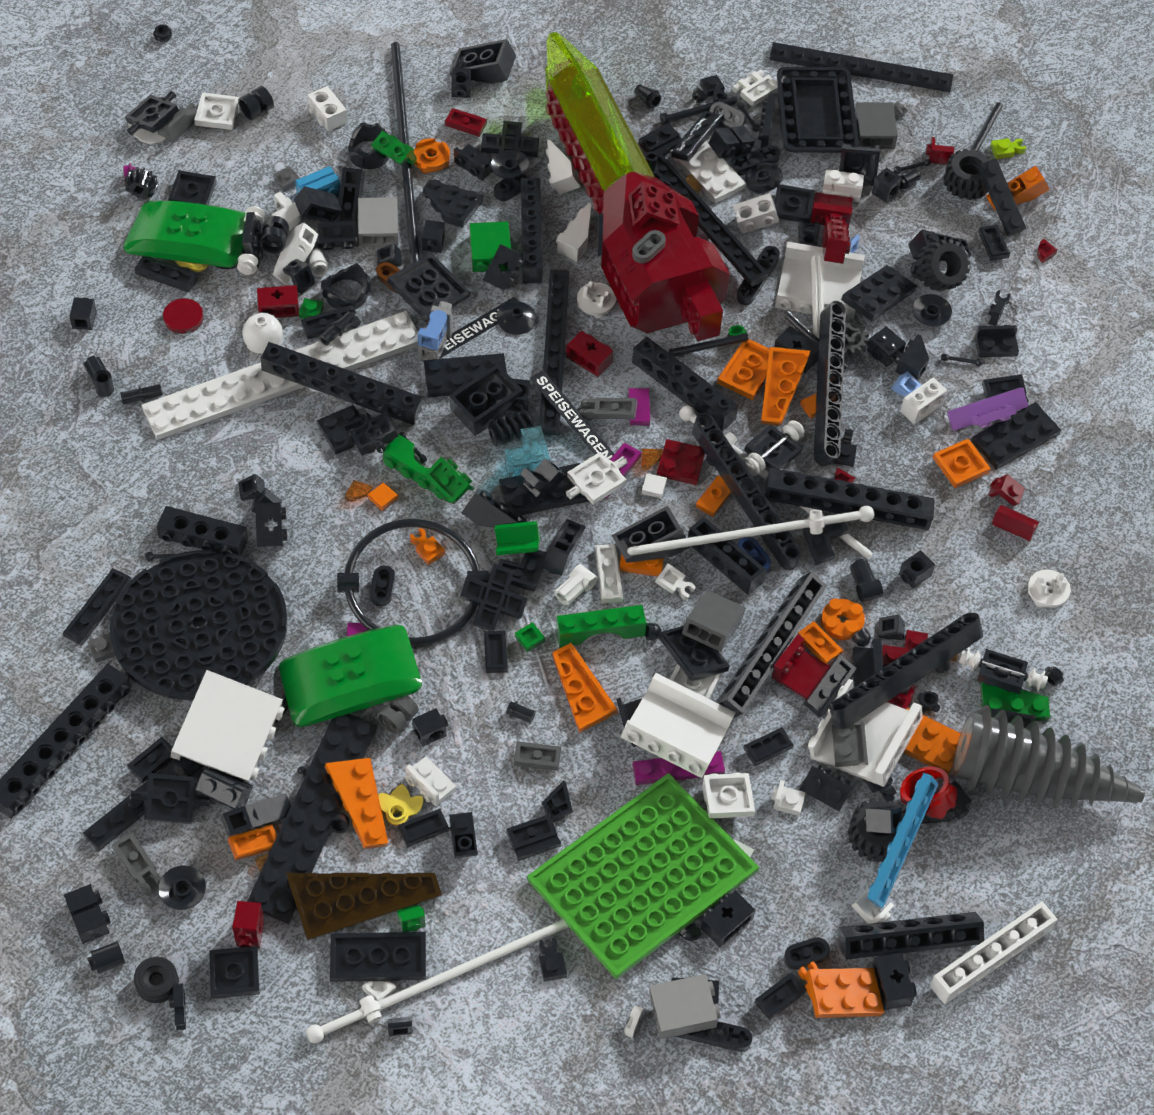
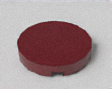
M176 299L165 307L163 320L166 327L172 332L186 334L187 331L193 332L202 325L204 320L203 309L198 302L192 299Z

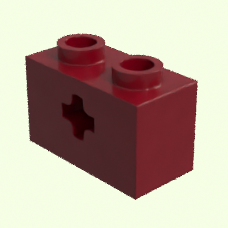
M297 285L257 288L259 313H268L275 318L299 316Z
M581 330L567 344L566 358L599 377L613 363L614 350Z
M237 901L232 925L236 946H257L260 948L265 923L261 903Z

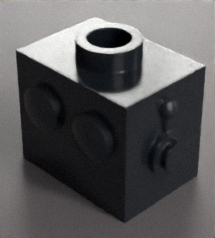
M885 326L869 338L867 351L874 359L888 367L896 361L900 353H904L906 342Z

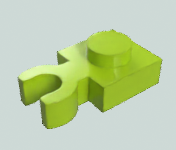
M1009 138L993 140L990 144L995 159L1014 157L1015 153L1024 154L1026 151V146H1022L1023 139H1016L1014 142H1010Z

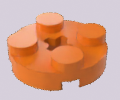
M427 138L415 145L414 154L417 160L414 165L422 173L428 174L440 171L449 166L450 149L445 142L441 141L440 143L436 142V139Z
M831 599L829 604L824 607L821 616L822 627L824 626L828 631L827 634L838 640L851 639L855 633L863 629L865 623L863 607L847 599ZM844 616L848 620L842 623L838 617Z

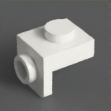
M867 889L851 906L868 924L884 922L890 917L889 910L894 905L890 902L884 905L883 909L875 906L868 899L869 889Z

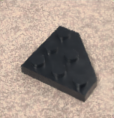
M431 179L423 187L422 192L425 198H429L430 205L434 210L441 213V219L445 223L461 228L466 225L483 203L484 195L477 194L475 191L460 189L458 186H450L441 183L439 180Z

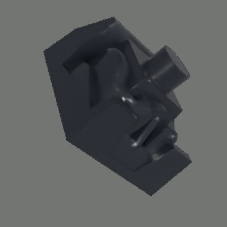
M842 144L839 171L864 175L863 186H873L878 172L879 146L876 145L875 148L854 146L852 148L851 145Z

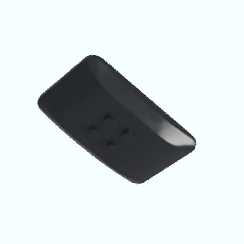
M781 67L778 69L779 114L783 146L787 151L793 153H841L842 144L851 145L852 148L859 146L852 81L848 69L842 67Z

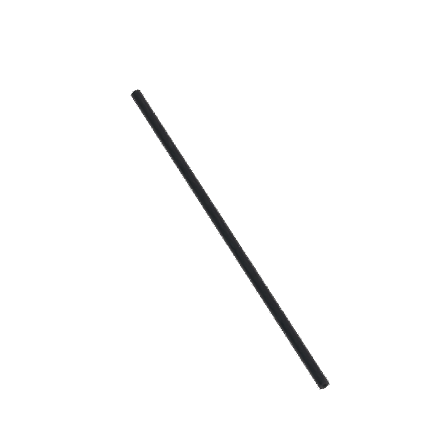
M393 42L391 43L399 141L409 145L400 44ZM404 161L402 164L410 264H413L420 260L412 169L411 164Z

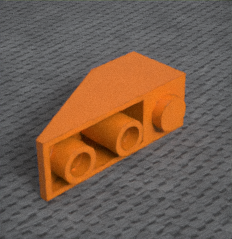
M1037 166L1032 167L1007 183L1016 205L1032 201L1050 190ZM986 195L988 201L992 205L993 209L996 211L990 195Z

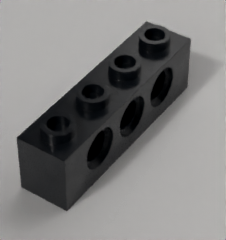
M165 506L156 526L159 538L164 541L177 542L186 547L212 550V552L220 554L228 552L241 556L248 540L247 527L169 506Z
M703 517L689 528L687 538L722 533V531ZM732 540L691 546L747 595L763 584L766 569Z

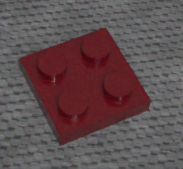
M666 439L656 476L697 485L705 457L704 450L700 446Z

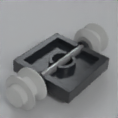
M256 206L249 207L245 211L242 244L246 254L238 257L239 263L237 264V269L245 275L255 273L260 266V260H263L260 237L265 212Z
M792 420L780 432L770 425L746 444L744 451L749 456L743 459V463L750 474L756 476L765 467L768 469L770 467L783 469L801 454L802 447L796 442L804 436L803 426L799 422Z
M969 647L967 651H962L959 663L963 664L962 668L968 665L971 667V671H974L979 664L980 671L977 681L986 685H992L1020 694L1024 681H1026L1028 689L1031 686L1037 687V692H1039L1040 688L1044 689L1048 677L1044 676L1045 671L1038 674L1036 669L1033 668L1028 674L1026 672L1027 661L988 649L985 650L983 659L981 658L980 660L979 650L975 654L970 653Z

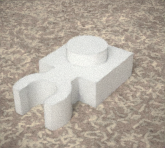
M669 563L655 581L671 594L677 590L680 597L684 600H687L690 596L685 592V589L693 592L696 588L693 583L684 582L683 580L686 575Z

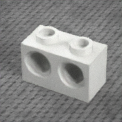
M328 86L308 94L307 107L309 112L317 117L318 123L324 126L327 131L348 123L347 109Z
M770 193L733 205L742 234L779 222L775 204Z
M932 378L904 397L900 412L915 425L944 404L947 389L935 378Z

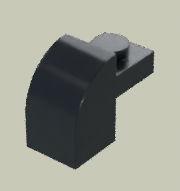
M545 458L534 471L525 467L520 473L525 478L523 484L538 498L551 493L567 476L552 461Z

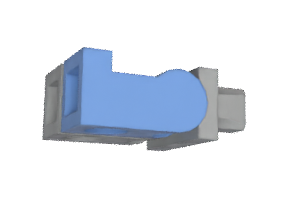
M441 301L438 307L432 306L427 328H420L418 332V359L433 360L440 358L447 343V338H450L452 335V304Z

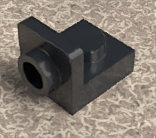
M295 259L282 269L285 274L291 277L293 285H297V292L300 294L315 284L309 264L301 260Z

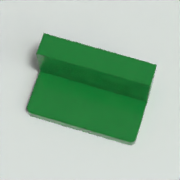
M537 521L495 525L497 556L538 551L541 539Z

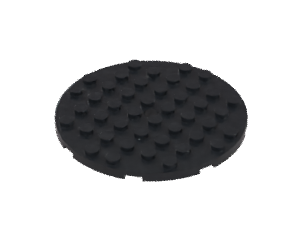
M195 550L175 554L159 560V564L148 570L146 568L142 570L126 585L115 603L116 607L113 616L110 619V638L114 654L127 675L137 684L155 694L178 700H194L206 670L244 685H248L256 680L271 666L278 656L286 638L288 625L286 603L277 583H274L263 568L242 556L228 552L226 554L212 553V550ZM197 621L205 622L201 628L194 626V623Z

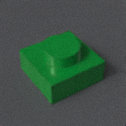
M304 298L299 311V318L305 319L322 314L324 302Z
M533 622L515 632V638L526 652L545 642V636Z

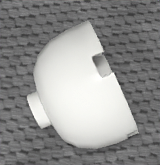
M268 313L254 314L248 318L243 326V341L250 351L263 354L268 342L281 345L283 342L281 324L273 315Z

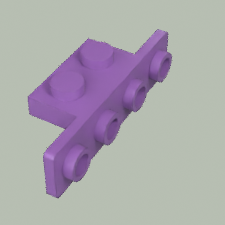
M1020 387L949 410L947 414L952 430H958L970 425L984 428L992 425V421L999 420V422L1011 419L1010 415L1017 414L1016 410L1028 407L1024 388Z

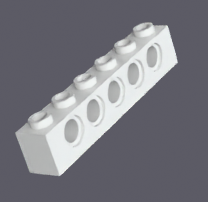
M1043 901L934 975L930 984L931 989L944 1005L1052 931L1058 919Z

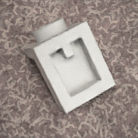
M780 780L779 787L774 786L771 800L775 801L773 809L800 816L806 792L784 787L785 781Z

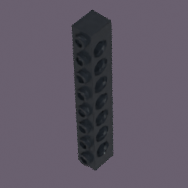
M268 342L261 356V371L381 414L387 411L390 417L411 425H415L421 412L422 396L280 345Z
M771 467L766 478L764 495L769 501L832 513L859 511L863 506H870L874 511V518L872 520L928 531L934 518L935 498Z
M813 572L797 580L716 702L736 712L733 718L745 712L774 668L775 663L781 657L827 587Z
M107 663L0 779V812L11 819L15 814L23 810L25 803L39 792L43 783L54 776L56 769L62 763L68 761L75 748L81 746L86 736L92 730L97 729L101 720L114 710L118 701L128 695L131 685L127 675ZM90 707H96L93 710H88ZM66 739L64 742L58 743L59 740ZM45 756H51L48 759H43ZM31 772H36L32 776H27ZM15 789H20L16 793H11Z

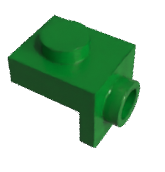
M420 905L397 911L402 932L416 931L426 927L423 907L420 908Z

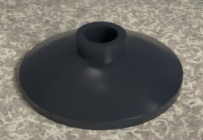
M517 150L502 151L495 155L491 161L493 173L505 179L520 177L529 168L528 157Z
M925 294L918 297L912 308L914 317L920 323L932 327L946 324L952 315L950 303L945 298L935 294Z
M519 301L504 304L497 313V322L501 329L515 335L525 334L532 330L537 320L534 309L530 305Z
M186 865L176 866L162 876L158 891L165 905L176 910H186L196 906L203 899L206 892V882L202 873L196 868ZM181 889H187L186 893H179Z

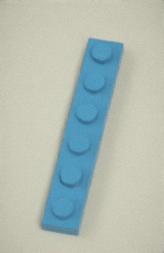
M923 773L921 779L917 781L912 800L906 805L904 818L898 823L895 838L888 845L886 858L879 865L877 878L868 890V899L879 908L883 909L938 787V783L932 775Z

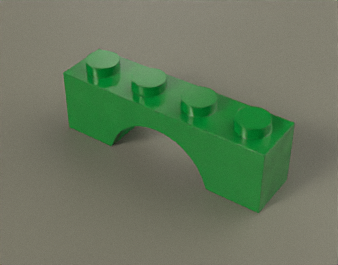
M398 434L399 437L395 438L385 447V452H383V462L385 465L399 471L405 478L412 479L421 488L433 492L439 499H444L451 503L424 476L429 468L420 465L415 460L414 443Z
M643 605L559 615L556 617V633L559 648L569 643H572L573 646L581 645L589 637L602 633H615L623 639L644 637L647 622Z

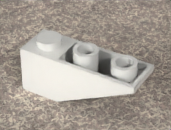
M547 140L548 149H546V154L549 158L547 166L551 173L549 178L551 187L555 188L559 195L579 188L580 178L578 171L574 169L572 162L551 140Z
M588 203L579 210L577 217L569 222L567 229L563 233L561 232L556 240L557 252L575 262L587 251L591 203Z
M302 223L288 231L285 248L280 252L272 275L284 285H289L292 279L282 269L295 259L304 262L316 242L318 234L307 224Z

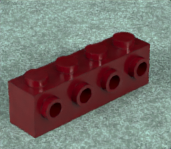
M832 213L825 216L822 232L823 258L827 262L843 264L845 254H849L851 246L848 224H846L845 218L842 215Z

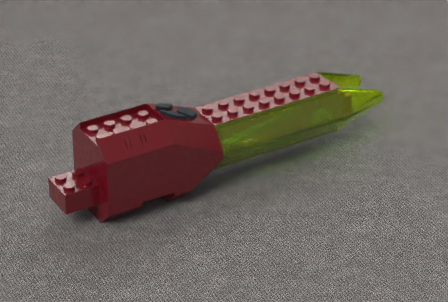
M557 32L550 33L546 40V113L548 116L550 115L553 127L557 129L560 141L564 143L566 153L571 157L573 167L578 171L582 184L584 183L587 195L593 201L595 211L599 213L597 255L601 256V268L630 327L648 334L688 323L690 334L695 336L697 342L720 336L723 316L721 304L727 298L730 273L715 245L700 237H696L699 214L692 201L655 178L599 69L561 34ZM642 181L674 193L679 224L675 226L651 217L640 229L634 227L628 195ZM650 231L662 232L666 238L664 248L649 262H636L632 257L634 245Z

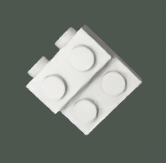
M749 773L710 774L703 776L702 790L709 818L751 817L755 815Z

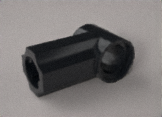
M94 355L88 357L83 366L95 386L96 393L102 397L111 395L114 392L111 373L105 368L100 357H95Z
M859 559L850 564L849 569L856 582V592L859 600L865 602L883 597L882 584L879 579H875L868 561Z

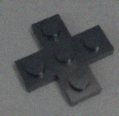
M503 121L502 135L483 133L481 152L498 154L506 150H517L526 156L538 157L539 138L521 136L522 122Z
M494 563L487 583L466 576L459 598L479 605L472 625L488 631H494L500 613L519 620L522 618L528 598L508 591L514 574L513 570Z

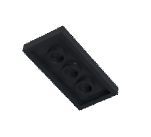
M886 265L842 295L841 301L870 321H874L916 291L917 285L911 282L910 279L902 276L894 268Z
M504 353L423 360L428 398L449 396L496 364H499L507 372Z
M1036 402L1021 409L1017 414L1011 415V419L998 422L972 436L971 442L996 470L1060 435L1061 429Z
M580 463L559 468L567 475L568 471L580 465ZM522 475L499 479L504 503L510 508L509 511L515 515H525L589 501L581 493L572 499L567 497L566 491L575 487L567 476L551 493L540 498L536 497L523 484L525 478Z
M426 932L331 933L330 982L426 980Z

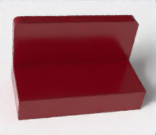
M1000 505L995 512L992 525L1027 541H1031L1039 521Z

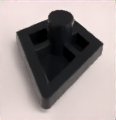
M565 780L541 803L547 815H550L553 823L573 813Z

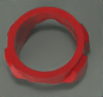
M929 766L910 773L903 780L900 787L902 803L907 805L912 800L917 781L921 779L923 773L932 775L934 779L942 778L944 784L940 791L933 796L925 815L943 819L950 808H955L957 789L951 784L947 773L943 769Z

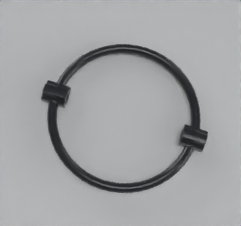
M401 519L375 528L357 543L348 558L345 572L337 573V593H345L351 611L367 630L380 628L365 616L357 604L354 593L359 592V573H353L359 555L370 542L386 532L400 528L417 527L429 529L449 538L463 551L470 563L472 571H467V576L487 583L489 571L480 570L478 560L472 549L451 529L428 520ZM470 602L459 620L439 633L425 637H408L411 646L434 644L451 637L471 619L478 604Z

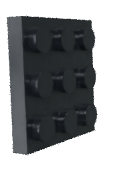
M432 253L389 276L387 283L425 322L429 321L432 306L438 307L440 302L443 301L452 304V307L469 298L471 294Z

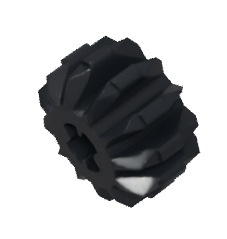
M138 167L130 169L124 180L125 191L130 192V196H137V199L140 197L144 200L147 197L152 198L158 188L157 176L152 175V171H146L145 167L143 169Z

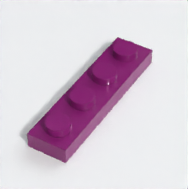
M716 751L704 775L725 774L721 751ZM663 758L633 761L632 763L636 785L656 783L668 773L676 781L701 778Z

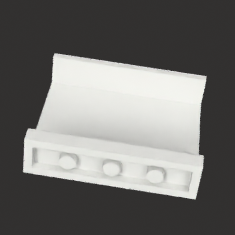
M787 242L775 308L813 314L811 258L813 256H822L824 309L835 300L840 301L846 308V320H853L855 310L841 301V298L845 292L860 283L865 255L849 252V254H845L843 264L824 261L822 247Z
M206 670L172 748L171 757L179 761L181 756L242 779L247 783H250V780L255 781L259 772V768H256L258 761L264 760L268 750L265 747L267 740L272 741L276 731L273 725L276 719L281 720L285 708L281 707L283 699Z
M655 673L646 694L632 718L627 721L621 738L702 778L736 712Z
M848 679L845 686H841L838 698L854 688L853 680ZM886 702L854 723V725H859L861 722H864L868 765L858 763L856 766L835 767L832 725L834 724L828 709L827 717L825 720H821L815 737L812 736L808 743L811 759L884 787L923 718L922 705L913 703L910 710H906Z

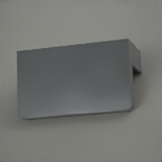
M190 103L186 108L180 107L179 111L160 127L158 134L174 143L194 123L196 116L195 104Z

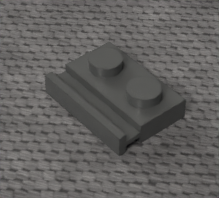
M861 722L859 725L853 724L845 729H837L832 725L835 767L856 766L858 763L868 765L864 722Z

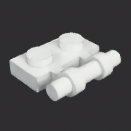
M762 70L750 73L749 77L738 80L732 86L733 92L741 91L740 96L752 107L767 99L768 94L778 92L777 82L769 74L763 77L764 72Z

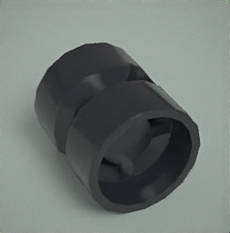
M263 86L257 87L251 91V94L247 93L238 99L242 113L249 120L258 117L261 112H266L274 107L271 94Z
M270 216L265 219L260 237V246L266 252L279 253L285 248L289 230L288 222L279 216Z

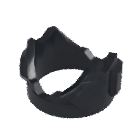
M362 122L353 131L348 146V155L350 161L355 166L362 169H376L386 164L389 160V157L375 149L369 153L364 152L360 148L353 151L355 146L361 142L375 141L381 131L387 133L379 123L371 125Z
M358 263L341 269L336 274L329 275L321 281V293L328 304L335 309L350 305L357 309L366 302L368 292L371 291L370 277ZM341 280H353L358 282L363 288L358 299L353 301L342 297L337 290L331 289V286Z

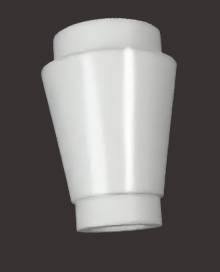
M318 248L312 249L309 260L311 272L316 277L324 276L329 268L321 250Z

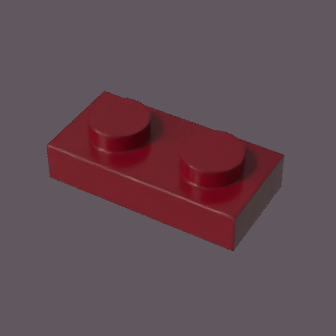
M455 108L451 109L445 119V126L480 137L487 125V119Z

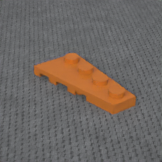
M770 347L761 424L782 426L810 356V351Z
M572 643L552 652V657L579 733L617 714L618 709Z
M371 758L326 763L325 769L330 774L334 788L339 793L343 806L351 817L352 825L363 848L370 849L387 846L388 839Z

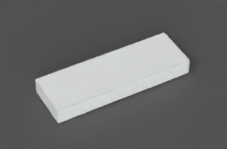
M616 544L595 545L601 604L623 602Z

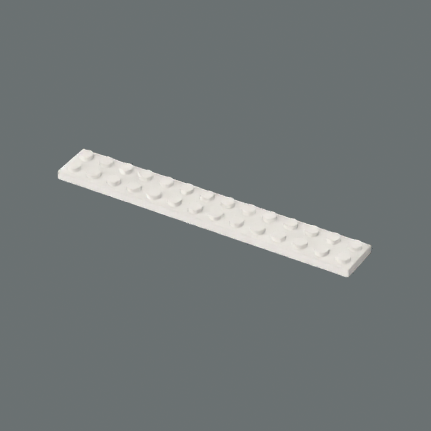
M407 311L345 332L342 336H337L328 346L320 341L294 351L351 371L417 347L418 330ZM261 363L141 406L156 439L160 440L306 386L261 371Z

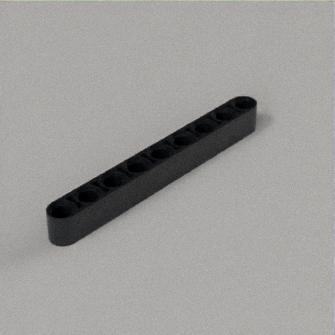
M836 300L831 302L820 313L814 460L820 466H827L840 455L846 308L842 302Z
M707 413L697 415L692 429L694 437L754 527L768 525L765 522L771 525L783 523L713 417ZM789 531L760 535L783 569L793 570L796 568L802 551Z
M973 612L962 615L834 700L829 705L834 727L845 729L852 726L981 639L984 634L979 614Z

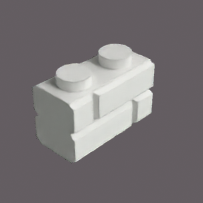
M826 170L822 193L852 197L853 202L859 203L864 175Z

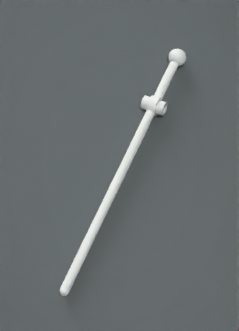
M684 406L679 412L680 418L683 421H691L694 424L697 415H695L693 407ZM728 432L725 437L743 462V459L747 458L748 455L734 445L737 442V438L734 434ZM766 469L759 471V475L766 480L768 471ZM801 507V508L804 509L807 513H809L811 510H817V509H811V508ZM851 535L839 536V538L865 558L870 559L872 557V552Z
M863 506L859 511L822 516L821 510H811L809 517L804 520L629 547L627 552L629 555H638L808 527L811 534H821L823 527L827 524L859 519L863 522H870L874 518V511L870 506Z
M564 920L558 921L379 1001L374 1000L372 995L366 996L359 1001L361 1005L359 1010L322 1026L311 1025L307 1028L306 1035L310 1043L316 1044L323 1040L324 1035L362 1018H367L369 1024L375 1023L382 1018L381 1010L564 930L568 925Z

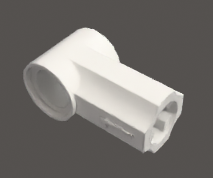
M579 564L572 570L569 578L555 590V596L563 605H569L583 591H590L596 584L598 577L582 564Z

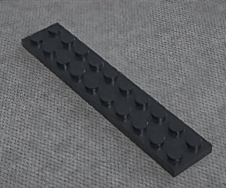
M345 714L331 719L247 902L261 903L263 914L286 924L290 923L296 910V905L286 873L313 872L333 825H330V822L343 806V801L334 788L333 780L330 774L327 773L325 764L363 759L378 725L352 714Z

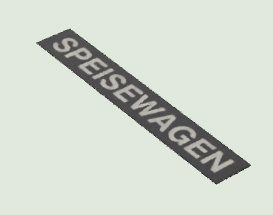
M512 297L453 332L451 337L447 338V343L440 358L498 324V310L504 304L518 300Z
M544 370L530 377L532 382L594 455L601 452L610 460L614 455L613 451Z

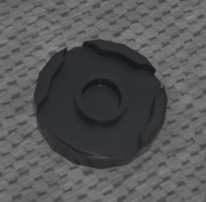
M768 162L756 165L757 168L749 169L745 175L747 188L755 193H765L774 190L783 181L781 168H778V165Z

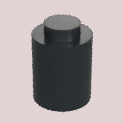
M118 941L90 951L91 957L87 958L91 970H97L98 974L126 964Z

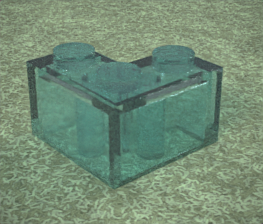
M541 426L521 429V447L505 449V468L508 477L521 475L520 473L525 467L534 471L544 458L550 461Z

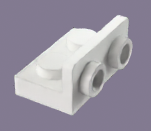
M424 757L413 767L410 764L405 767L406 781L412 787L416 786L424 800L427 802L431 801L435 806L439 805L456 791V785L427 757Z

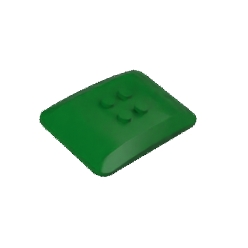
M147 201L142 205L127 236L124 250L132 255L220 267H234L239 263L238 257L244 251L242 240L245 227L244 218L246 215L242 211L198 203Z
M402 625L381 627L333 640L287 657L279 664L291 719L297 727H307L414 694L422 687V680L408 634Z

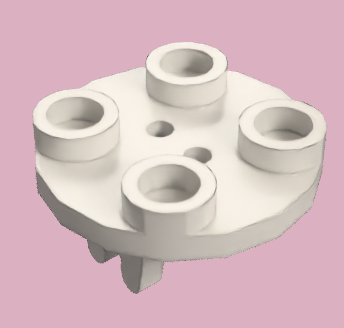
M590 280L588 284L580 288L577 294L578 308L596 318L604 317L616 305V297L612 289L603 283H595Z
M1041 570L1034 573L1028 583V593L1032 600H1034L1035 605L1040 608H1056L1067 603L1071 592L1070 584L1064 577V574L1053 570Z

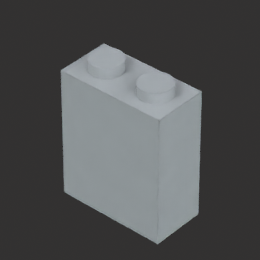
M397 197L358 198L359 247L388 246L392 243L398 246Z
M706 974L650 986L649 996L660 1039L717 1027V1021L721 1018L718 1004L713 1003L714 987L712 981L708 982Z

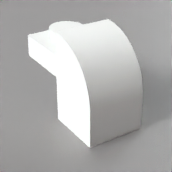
M281 192L275 194V208L278 211L273 213L272 216H279L288 222L289 230L302 224V217L295 202L292 203Z

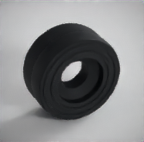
M163 957L145 959L138 965L134 973L136 991L143 1000L149 1003H162L169 1000V993H173V984H179V977L174 964ZM154 975H161L163 981L159 985H152L149 982L150 978Z

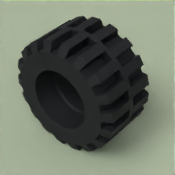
M975 149L958 150L955 154H952L948 159L943 179L947 190L952 192V195L959 196L960 199L967 198V200H971V198H974L976 200L979 199V196H985L988 190L977 166L990 161L989 156L983 155V152H977Z
M951 239L926 244L921 249L922 253H918L917 258H919V261H916L915 264L918 266L916 273L920 274L919 280L924 281L923 285L930 287L931 290L941 291L953 289L963 284L962 281L967 279L966 274L970 272L968 268L970 261L967 260L969 255L968 252H964V246H959V242H953ZM940 256H942L947 263V270L945 275L941 272L939 268Z
M875 798L870 799L869 803L864 801L860 807L857 806L852 815L848 828L849 843H853L852 849L854 851L858 850L859 856L863 857L865 855L869 861H872V858H874L876 862H882V859L886 858L888 845L894 840L897 832L890 833V835L884 837L866 832L864 821L866 808L876 805L893 806L894 802L890 800L889 803L884 802L885 799L882 798L879 801H876Z

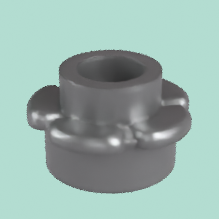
M896 101L893 105L894 113L899 118L901 115L905 117L908 109L899 101Z

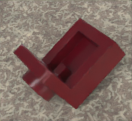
M931 137L930 144H926L925 154L929 155L931 163L947 165L948 159L954 154V146L935 145V137Z
M1006 474L992 481L988 495L991 498L1000 495L1012 506H1016L1020 503L1025 488L1010 475Z

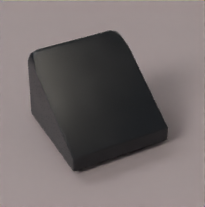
M394 243L377 250L378 265L384 262L391 263L394 266L402 265L401 250Z
M253 474L238 482L240 499L242 501L256 499L265 489L264 480L257 474Z
M898 614L879 618L878 637L904 640L905 622Z
M411 1017L387 1019L389 1036L413 1033Z

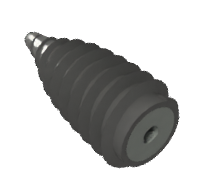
M988 705L983 706L979 712H970L957 743L953 761V776L969 780L971 792L980 783L985 785L987 796L990 795L994 788L1002 789L1003 800L1013 791L1018 792L1020 803L1025 800L1027 795H1035L1037 806L1041 804L1045 797H1051L1054 808L1058 806L1061 799H1070L1071 806L1074 808L1078 800H1089L1090 806H1092L1094 801H1107L1108 804L1110 801L1136 804L1137 802L1141 803L1145 796V790L1140 785L1127 780L1125 776H1120L1113 772L1112 766L1104 767L1101 765L1098 754L1095 753L1087 757L1086 748L1083 743L1077 744L1072 749L1068 735H1063L1056 741L1054 730L1049 727L1040 734L1036 721H1032L1024 728L1023 720L1019 715L1015 716L1009 723L1007 722V715L1004 710H1000L994 717H991Z

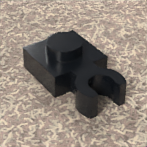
M717 75L700 79L701 88L708 97L713 96V102L718 101V98L722 100L727 99V94L724 92L725 87Z
M552 938V946L550 948L545 947L543 940H540L539 950L544 954L539 956L543 982L567 978L563 953H555L557 950V940Z
M183 983L173 984V993H169L170 1008L175 1010L174 1022L176 1031L186 1030L185 989Z

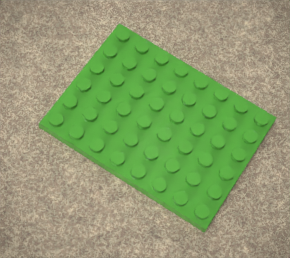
M668 773L527 876V881L617 980L704 914L709 908H712L724 895L730 894L759 872V866L712 818H709L708 813Z

